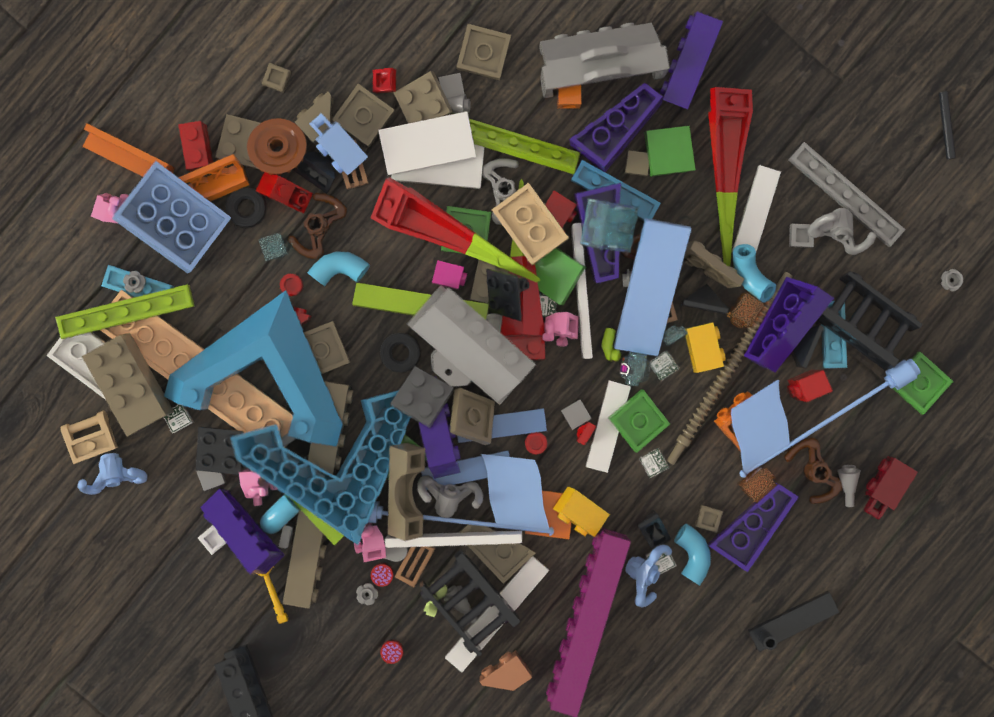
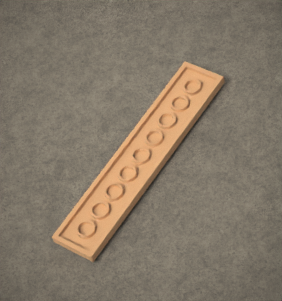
M120 290L112 303L134 297ZM160 316L101 330L112 339L119 335L130 333L147 364L168 380L170 374L204 350V348ZM239 374L231 376L214 387L208 407L210 411L238 431H244V433L276 424L280 437H283L289 432L293 413Z

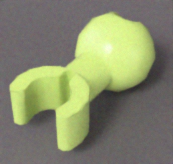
M445 585L435 593L439 599L445 597L448 590L447 586ZM429 601L425 605L424 611L426 615L435 617L437 608Z

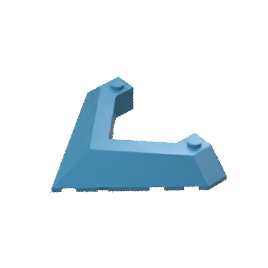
M287 290L169 376L164 397L183 406L204 410L209 407L215 386L264 359L294 413L288 436L330 446H337L343 423L335 409L328 387L324 383L322 373L310 344L303 333L302 325L293 309Z
M399 390L361 400L366 423L336 476L284 448L276 424L233 436L231 440L236 459L352 542L359 545L365 525L369 521L375 501L389 473L390 446L401 444L411 417L395 409L390 404Z

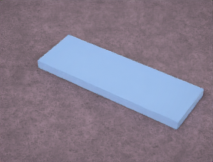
M645 218L614 342V349L658 356L691 232L690 226Z

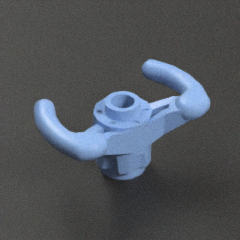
M109 453L100 457V473L93 485H87V481L81 479L77 486L81 492L93 495L100 493L105 486H119L122 481H130L136 484L144 483L147 481L148 476L144 470L124 468L119 454Z
M662 544L654 548L646 560L637 556L632 557L628 561L626 573L636 580V606L646 607L657 598L655 592H651L646 596L647 587L652 583L655 584L660 576L658 566L655 563L659 560L661 554L671 555L672 549L668 545Z

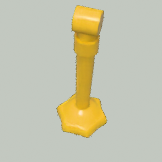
M271 568L266 574L258 575L264 576L274 604L275 613L277 614L278 623L281 624L288 621V616L286 612L284 613L283 605L279 601L269 576Z

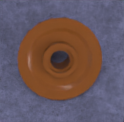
M275 118L266 120L255 127L248 138L247 152L251 162L262 172L269 173L270 175H281L285 172L290 173L293 168H297L298 164L303 161L307 143L304 133L295 123L286 119ZM278 146L283 147L282 150L278 152L273 151Z

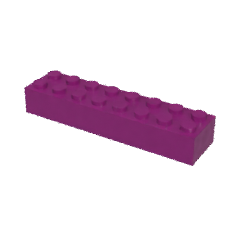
M601 528L599 533L595 537L593 536L592 545H594V550L592 554L589 553L585 563L587 572L586 575L582 574L579 582V588H581L579 597L575 596L572 606L574 615L573 618L569 617L566 625V631H568L567 638L562 639L559 652H561L560 661H555L553 668L554 681L549 682L546 695H548L547 701H549L550 709L573 717L578 716L631 543L624 534Z

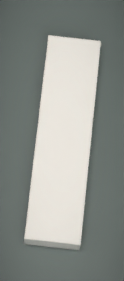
M761 165L758 166L733 249L738 245L748 244L757 251L780 177V171Z
M608 381L586 467L608 473L619 433L608 417L627 402L631 386Z

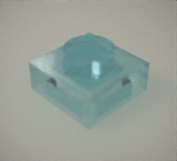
M280 232L259 239L265 261L268 262L288 255Z
M673 325L664 331L665 336L662 341L665 346H669L688 333L683 326L677 328L676 325Z

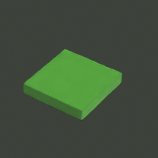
M689 126L644 132L651 177L696 170Z
M447 206L446 212L488 241L491 212ZM443 246L441 247V251L460 253Z
M559 248L554 249L535 264L537 277L540 278L538 282L539 291L559 305H564L586 267Z
M917 352L912 357V360L921 372L917 375V379L899 390L895 387L892 389L920 414L924 415L953 383V380L924 354Z
M642 389L608 417L636 453L670 425L665 416Z

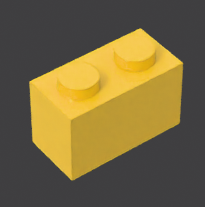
M714 323L684 329L694 373L724 367L725 353L723 348H719L718 339H720V332L717 326L714 327Z
M570 487L566 488L553 510L559 513L557 517L566 524L571 522L576 525L574 530L585 537L587 534L595 537L610 515L576 489Z

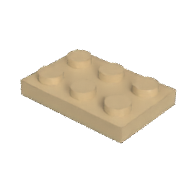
M529 183L492 209L531 265L537 263L569 239Z

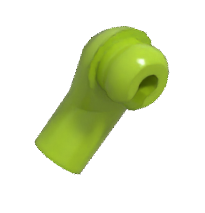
M606 328L601 347L608 361H619L621 352L613 347L616 331Z

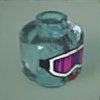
M629 352V355L622 358L620 376L626 379V384L639 386V382L648 380L651 362L647 359V355Z

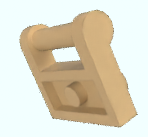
M104 410L91 418L72 425L65 424L61 426V433L73 464L118 448L109 424L108 415ZM98 424L101 427L100 431L81 438L74 439L73 433Z

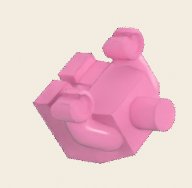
M108 193L97 195L91 217L104 222L117 223L112 218L129 195L122 194L120 198L117 196L112 197Z
M569 312L554 313L547 316L544 323L546 333L543 334L542 339L544 341H553L554 336H560L556 340V345L560 347L567 346V337L578 339L579 317Z
M249 468L239 472L240 486L246 498H253L254 506L263 505L262 497L268 495L269 487L271 490H277L276 487Z
M366 523L361 535L363 544L359 542V545L354 543L355 552H362L364 562L386 558L382 533L377 525L373 526L372 523Z

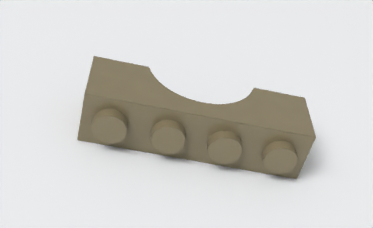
M410 443L390 446L388 535L403 541L423 537V514L415 505L412 485L416 475L425 471V448Z

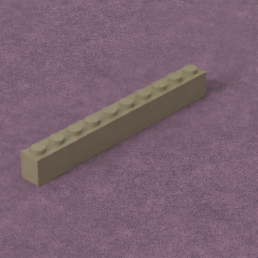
M324 381L343 426L337 446L311 442L308 461L335 476L336 470H340L342 463L339 451L345 445L346 435L343 434V428L348 426L350 413L346 412L347 405L352 403L354 391L350 390L351 385ZM301 510L298 513L283 604L310 609L313 602L316 603L318 599L319 589L315 588L317 580H321L323 567H319L320 559H324L327 545H323L325 535Z

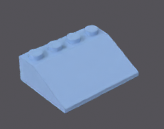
M155 161L112 219L183 271L190 273L231 217Z

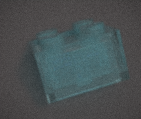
M588 199L580 245L630 252L638 207Z

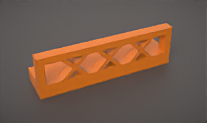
M86 124L84 130L89 132L83 145L84 148L144 177L155 161L172 174L175 170L173 166L89 124Z
M234 154L178 177L185 183H191L189 186L209 201L250 185L244 166ZM230 164H234V165L231 166V167L224 168V167H226V166H228V165H230Z

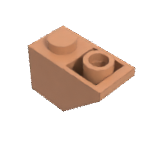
M517 651L513 653L507 652L500 657V662L495 666L489 665L481 671L480 683L482 686L514 691L530 680L532 673Z

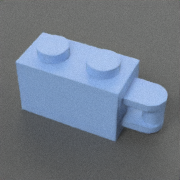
M321 113L309 123L319 135L315 139L319 143L316 148L324 156L330 155L334 160L331 164L340 174L344 171L349 175L368 158L338 122L335 121L331 124ZM325 123L328 128L322 133L318 128Z

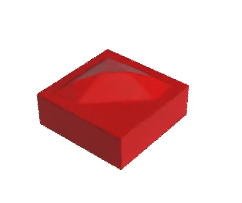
M384 68L373 70L374 93L396 92V69Z
M587 421L577 430L576 441L586 445L596 426Z

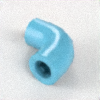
M748 244L736 246L733 249V265L737 270V274L744 278L743 287L761 302L769 301L776 291V284L762 275L758 269L755 248Z
M336 251L320 258L307 273L323 286H326L329 280L339 273L345 274L355 282H358L366 274L370 264L350 252Z
M284 494L264 513L260 520V526L268 534L277 533L300 509Z
M684 524L674 540L689 555L687 565L681 574L700 586L711 565L710 549L705 538L696 529L688 524Z

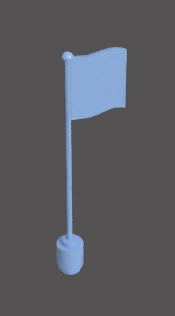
M911 358L907 361L902 360L894 368L885 371V383L791 442L789 440L788 422L780 400L779 380H776L731 409L732 427L741 451L743 470L740 471V476L746 478L748 473L885 387L901 389L917 379V375L921 373L920 369Z
M481 454L487 469L489 499L496 523L423 515V520L549 533V536L554 534V529L552 527L549 528L543 507L541 477L535 460ZM375 501V506L368 523H377L378 519H382L383 515L388 516V511H383V506H380L379 501Z

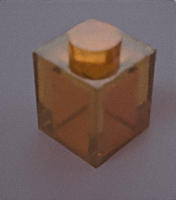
M743 292L739 295L727 316L731 318L730 322L741 329L743 326L750 327L764 306V303Z
M766 467L764 469L756 468L738 483L739 487L755 503L776 486L773 481L774 475Z

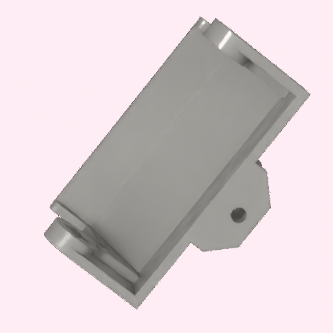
M626 23L617 29H612V27L608 26L600 28L599 32L590 33L589 30L577 32L575 36L569 37L568 34H560L555 36V39L540 41L539 45L540 54L543 56L545 65L542 67L540 76L544 98L553 97V89L652 73L654 80L662 79L669 70L666 46L661 47L660 40L652 23L640 25Z
M442 285L437 288L407 323L411 329L435 349L431 353L433 372L451 387L466 386L472 381L499 405L536 365L450 288L445 289Z

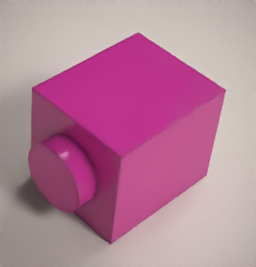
M437 260L432 283L459 290L460 285H465L467 273H464V267Z

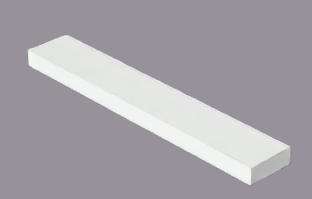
M574 223L571 226L573 258L585 266L581 223ZM584 270L576 283L581 353L583 359H589L593 357L586 274Z
M522 531L423 534V537L408 541L388 535L385 538V547L515 544L522 542L523 535Z
M532 556L501 590V596L515 611L548 573L549 569ZM495 605L493 607L489 606L467 632L471 637H474L498 617L500 611ZM501 626L498 629H496L492 634H490L486 639H484L480 644H478L481 647V650L495 635V633L501 628ZM462 637L445 656V659L461 672L477 656L475 652L470 653L463 644L465 640Z

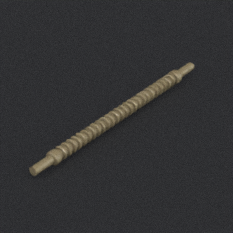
M784 272L779 280L772 298L765 302V305L760 306L762 308L761 311L758 310V316H754L755 321L750 322L752 325L747 327L748 332L743 333L745 335L744 338L741 337V343H737L738 348L733 349L735 352L730 354L731 359H727L728 363L727 365L724 364V370H720L721 375L716 376L718 379L713 381L714 386H710L711 391L706 392L707 397H703L704 402L699 403L701 406L696 408L697 413H693L694 418L689 419L690 424H686L687 429H683V435L680 434L678 436V443L667 458V462L674 465L684 448L689 447L692 441L690 439L695 437L693 435L694 432H698L697 427L702 426L700 423L705 421L704 416H708L707 411L712 410L710 407L715 405L714 400L719 399L717 396L722 394L721 389H725L724 384L729 383L728 378H732L731 373H735V367H739L738 362H742L741 357H744L745 351H747L785 278L793 277L788 272Z

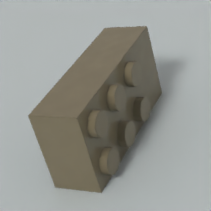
M130 333L119 335L81 356L126 436L137 433L174 412Z

